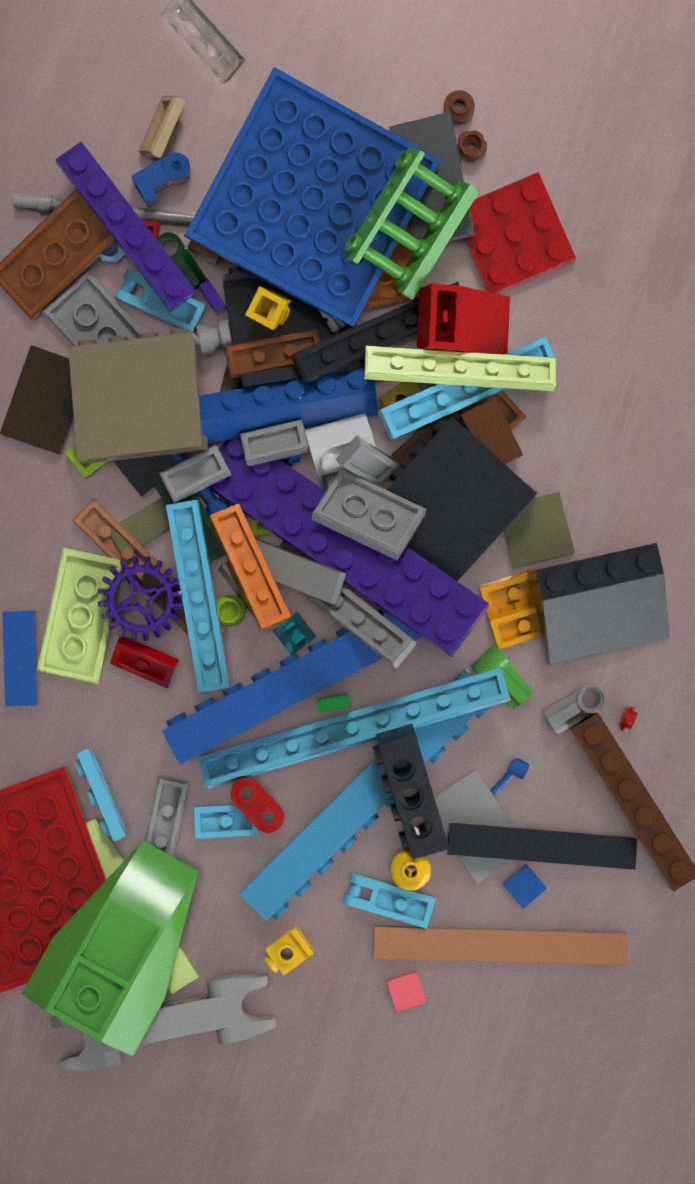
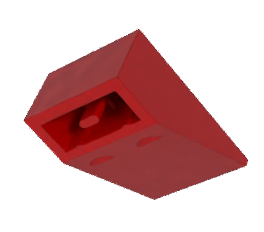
M431 283L420 288L417 349L507 354L510 297L464 286Z

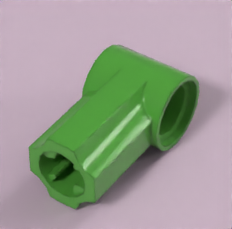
M493 645L471 667L477 674L501 668L511 699L506 703L514 710L534 691L512 668V663Z

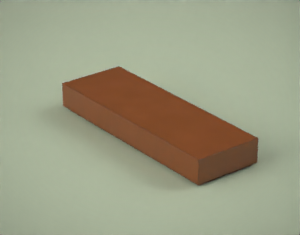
M318 329L226 346L224 349L230 378H239L241 374L295 366L291 355L319 343Z

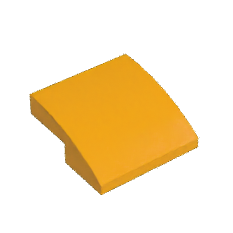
M539 568L478 586L482 599L489 603L486 613L499 650L542 637L527 573Z

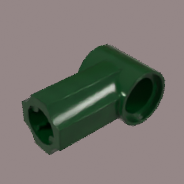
M165 232L156 239L162 247L168 241L178 243L177 252L169 257L192 287L197 290L200 287L199 285L206 281L207 278L181 238L175 233Z

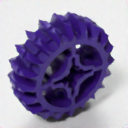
M133 556L132 562L134 566L128 567L125 559H122L120 564L124 570L119 573L112 566L109 570L115 578L113 580L106 576L102 578L105 584L110 585L109 589H98V594L107 595V600L98 601V607L108 606L109 608L108 611L101 614L102 619H107L110 616L114 618L108 625V628L111 630L118 624L122 626L118 633L120 637L125 635L127 629L131 630V641L136 640L137 632H142L143 640L148 641L149 635L147 631L153 630L156 638H159L161 633L157 627L162 625L167 631H170L171 626L166 621L169 617L175 621L179 619L177 614L171 612L172 608H183L182 603L174 602V597L182 596L181 590L173 591L172 589L173 586L179 584V579L175 578L168 581L167 577L172 574L173 570L168 568L164 573H161L159 571L163 564L161 560H158L153 568L149 566L151 562V557L149 556L145 557L144 565H139L138 557ZM134 573H149L157 577L162 583L150 588H144L138 583ZM126 578L130 587V595L121 603L114 605L115 589L119 582ZM133 583L142 594L156 591L149 595L150 600H146L148 602L146 608L149 613H146L139 603L125 606L132 602L131 597H135L133 595L135 592ZM167 592L165 610L160 617L155 619L151 610V602L160 594ZM132 609L138 610L144 616L147 624L130 623L119 614Z

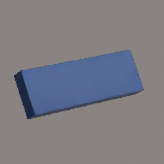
M35 611L2 612L5 706L38 705Z

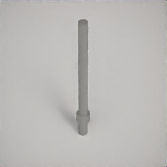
M14 194L13 207L38 209V213L50 214L65 199L53 198V195L39 194V197ZM132 207L140 219L146 221L189 226L195 216L193 213Z

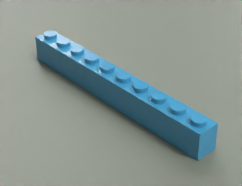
M463 670L453 681L464 679L471 675L466 670ZM490 707L415 728L424 764L428 760L432 763L436 762L446 751L443 745L451 737L455 741L458 740L469 729L465 723L473 715L480 718ZM376 758L241 890L240 895L266 921L271 916L275 920L278 919L289 907L286 901L293 894L300 897L311 886L308 879L316 871L322 875L334 863L331 857L339 849L344 853L357 840L353 835L361 827L367 830L379 818L376 812L384 804L389 808L390 804L395 802L393 792L386 794L381 775L387 774L385 765H378ZM401 759L396 761L393 766L395 768H403L409 761Z

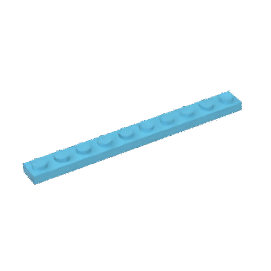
M497 668L198 758L205 787L211 789L235 782L241 778L252 777L377 740L375 734L411 723L414 729L504 703L511 699L503 670Z

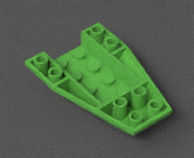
M142 841L52 938L22 995L46 1012L94 1039L134 1056L165 1000L199 871L153 845Z

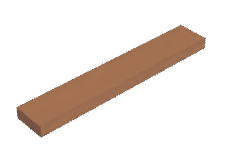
M95 498L72 520L108 557L119 560L125 559L128 567L134 566L132 562L133 556L138 557L139 565H144L145 557L149 556L151 557L149 566L155 567L157 560ZM114 526L136 550L133 551L130 547H125L120 552L111 537V527ZM162 565L159 571L164 573L166 568ZM134 573L138 583L144 588H150L162 583L157 577L149 573ZM171 574L167 577L168 581H171L175 579V577ZM180 584L173 586V591L181 590ZM153 591V592H151V593H149V594L146 593V594L149 596V595L155 593L156 591ZM167 592L153 599L163 611L167 604ZM182 596L174 597V602L183 604ZM184 607L182 609L172 608L171 612L179 616L178 621H173L188 635ZM220 623L223 637L228 630Z

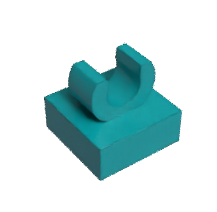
M298 612L294 613L290 620L280 624L273 630L274 634L291 655L317 637Z

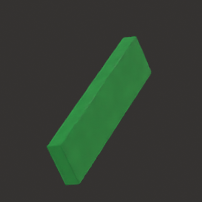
M347 692L322 697L316 701L318 713L351 707Z

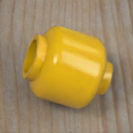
M410 849L402 850L392 858L390 875L394 884L400 889L416 891L424 887L429 881L431 865L426 856L413 860ZM405 869H406L407 871H409V875H408V876H407V875L405 874V872H404ZM417 870L415 876L412 877V872Z

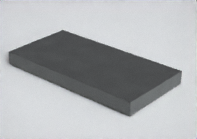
M450 112L389 126L390 132L441 159L435 171L436 175L451 185L456 184L458 180L465 182L452 114ZM428 185L419 202L436 213L440 211L446 200L443 194ZM470 208L449 241L475 235ZM415 214L412 215L408 222L409 234L418 240L422 239L429 229L428 223Z

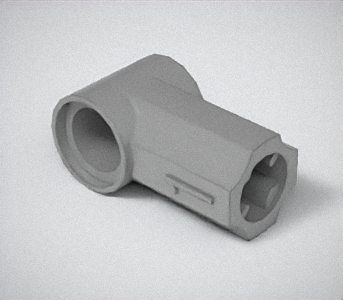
M586 684L543 712L557 735L591 714L599 712L604 707L606 697L599 686ZM588 690H595L599 693L600 700L594 707H587L582 703V696Z

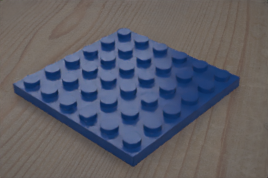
M273 67L184 237L353 328L383 270L363 257L358 264L342 257L346 251L345 244L352 234L357 233L395 171V163L403 151H407L409 147L424 152L425 155L420 164L435 173L441 159ZM412 175L403 191L417 201H420L428 184ZM396 202L386 219L405 230L413 213ZM378 230L369 246L390 259L398 242L381 230Z

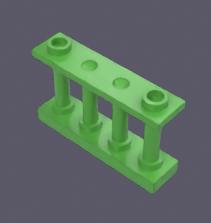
M409 147L407 151H403L395 163V171L357 233L352 234L345 244L346 251L342 257L355 264H358L362 257L395 278L393 290L413 300L480 190L460 180L454 185L449 184L420 164L425 155L424 152ZM412 175L445 196L446 201L440 211L435 213L403 191ZM396 202L428 223L429 229L422 239H416L386 219ZM378 230H381L412 251V256L406 266L400 267L369 246Z

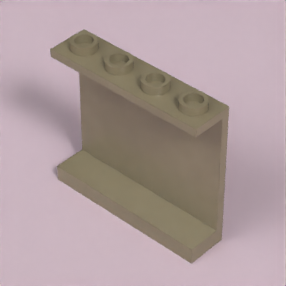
M174 329L170 331V335L158 336L156 332L139 334V339L127 340L126 336H114L108 338L109 342L97 343L96 340L78 341V346L68 347L78 461L84 464L209 450L208 438L202 434L195 356V344H199V337L193 332H189V329Z

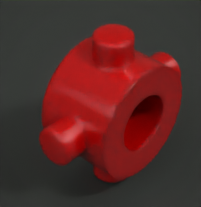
M631 705L630 708H625L619 721L621 731L626 732L627 729H632L638 715L635 706Z

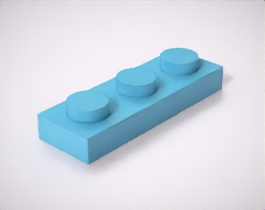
M92 748L77 753L79 760L75 761L76 768L82 779L85 777L88 779L91 789L87 790L93 807L99 806L104 817L99 821L105 836L111 835L113 841L127 836L128 833Z

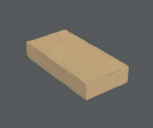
M162 96L139 148L140 154L149 158L162 157L185 100L178 96Z

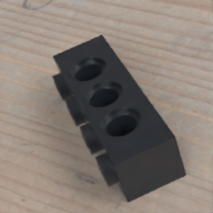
M413 724L375 734L378 745L373 746V751L377 764L385 765L387 774L381 775L386 794L393 792L395 802L391 803L390 807L394 821H401L404 831L398 832L403 850L410 849L412 859L414 860L450 849ZM401 759L409 761L403 768H395L393 766L396 761ZM414 788L417 790L413 796L405 797L402 795L406 789ZM416 817L425 818L422 824H411V821Z

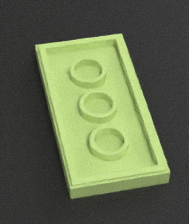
M63 547L36 671L99 684L111 630L108 628V625L113 621V617L110 616L107 619H102L101 614L108 611L109 608L108 606L98 607V601L107 600V595L98 594V589H109L110 585L105 584L102 578L106 576L113 580L115 576L109 569L114 566L120 573L123 570L120 564L121 560ZM121 581L114 592V605L117 603Z

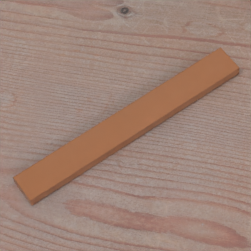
M374 926L373 959L627 966V933L433 927L425 929L422 927Z

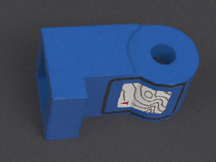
M174 152L131 176L135 187L148 208L159 203L157 193L172 184L180 185L189 179L191 174L190 163L185 155Z

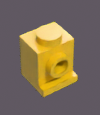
M259 286L245 315L274 330L279 324L282 325L286 321L290 313L288 305L291 300L271 289Z
M295 925L265 947L268 955L264 957V960L274 973L280 970L284 976L305 959L312 956L314 949ZM290 948L293 951V956L290 959H284L281 956L282 949Z

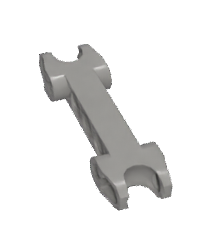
M233 974L206 981L208 996L161 1005L140 1045L216 1030L218 1044H230L248 1040L255 1035L277 1028L275 1017H253L246 1012L243 1006V998L248 992L268 985L267 974ZM55 1016L51 1018L52 1028H75ZM80 1031L84 1038V1049L75 1055L61 1059L59 1065L61 1071H95L120 1065L122 1060L120 1050L108 1046Z

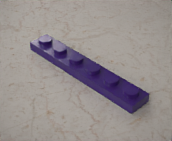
M81 141L56 158V164L169 312H172L196 294L195 289Z

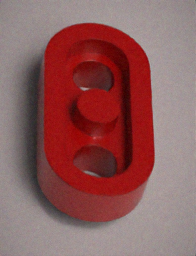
M241 778L232 785L230 790L232 802L256 829L263 833H273L282 826L284 813L281 807L257 781L251 778ZM250 788L253 795L249 800H244L241 797L242 789ZM266 811H271L274 815V820L271 823H265L262 819V815Z

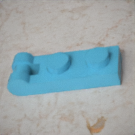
M130 269L126 270L123 276L125 281L121 289H117L114 298L180 329H189V332H195L205 311L206 304L190 298L175 310L169 312L141 274ZM136 285L144 287L140 298L132 295Z
M351 872L349 882H351L348 894H344L342 903L425 929L428 928L436 897L416 891H406L396 885ZM363 887L372 889L369 900L360 898Z

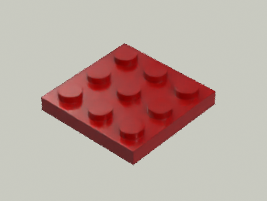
M539 172L478 197L471 204L470 212L475 235L466 237L464 240L487 292L499 293L576 259Z

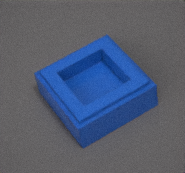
M527 864L522 866L502 884L523 909L547 889Z

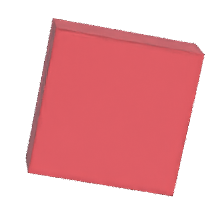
M417 971L386 981L396 1012L426 1003Z

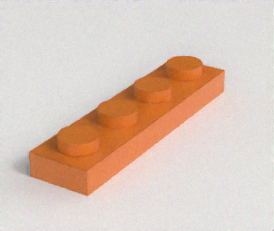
M236 504L211 514L209 520L260 631L262 632L290 620V613L240 505Z

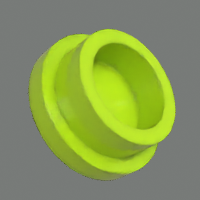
M229 594L217 600L221 624L234 626L243 620L246 608L244 602L238 596Z

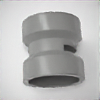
M228 319L218 320L214 328L213 325H208L207 323L197 325L203 356L213 354L215 350H218V346L225 351L224 348L226 346L233 345Z

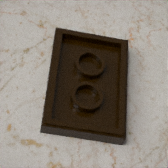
M33 345L30 346L0 431L1 435L58 455L61 454L74 417L72 409L62 398L72 390L69 358Z

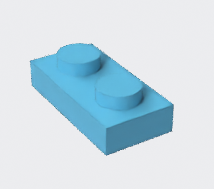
M234 804L193 807L195 839L259 835V830Z

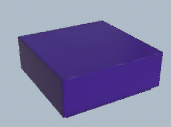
M209 279L199 285L200 292L216 315H220L227 310L225 303Z

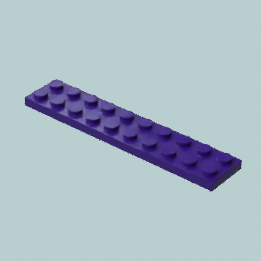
M241 438L225 440L218 449L231 475L208 486L214 493L233 506L239 504L243 513L309 559L346 573L345 584L448 656L452 657L489 608L487 601L407 546L397 561L311 520L312 513L326 491L280 459L248 467Z

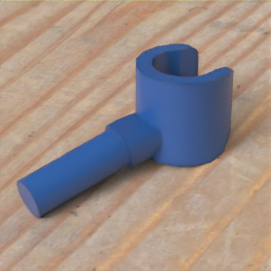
M519 758L513 759L507 772L495 784L491 792L497 795L511 780L513 775L522 780L529 769V764Z

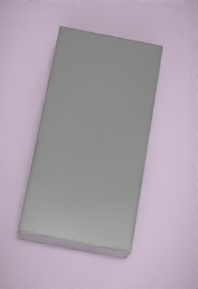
M302 419L240 434L248 467L309 452Z
M357 435L336 458L342 467L379 487L399 466L393 457Z
M216 445L159 473L174 503L231 475Z

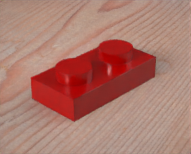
M123 636L119 637L110 664L168 688L179 660Z

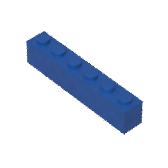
M364 368L328 374L305 385L302 379L199 396L202 434L208 438V443L241 438L240 434L300 419H302L304 427L331 423L363 413L366 414V417L378 415L374 380L364 379Z

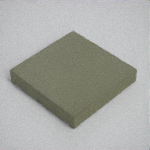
M559 492L533 498L504 530L513 569L575 553Z

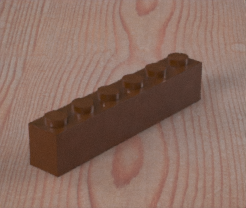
M593 713L568 728L668 888L675 892L694 880V863L599 713Z

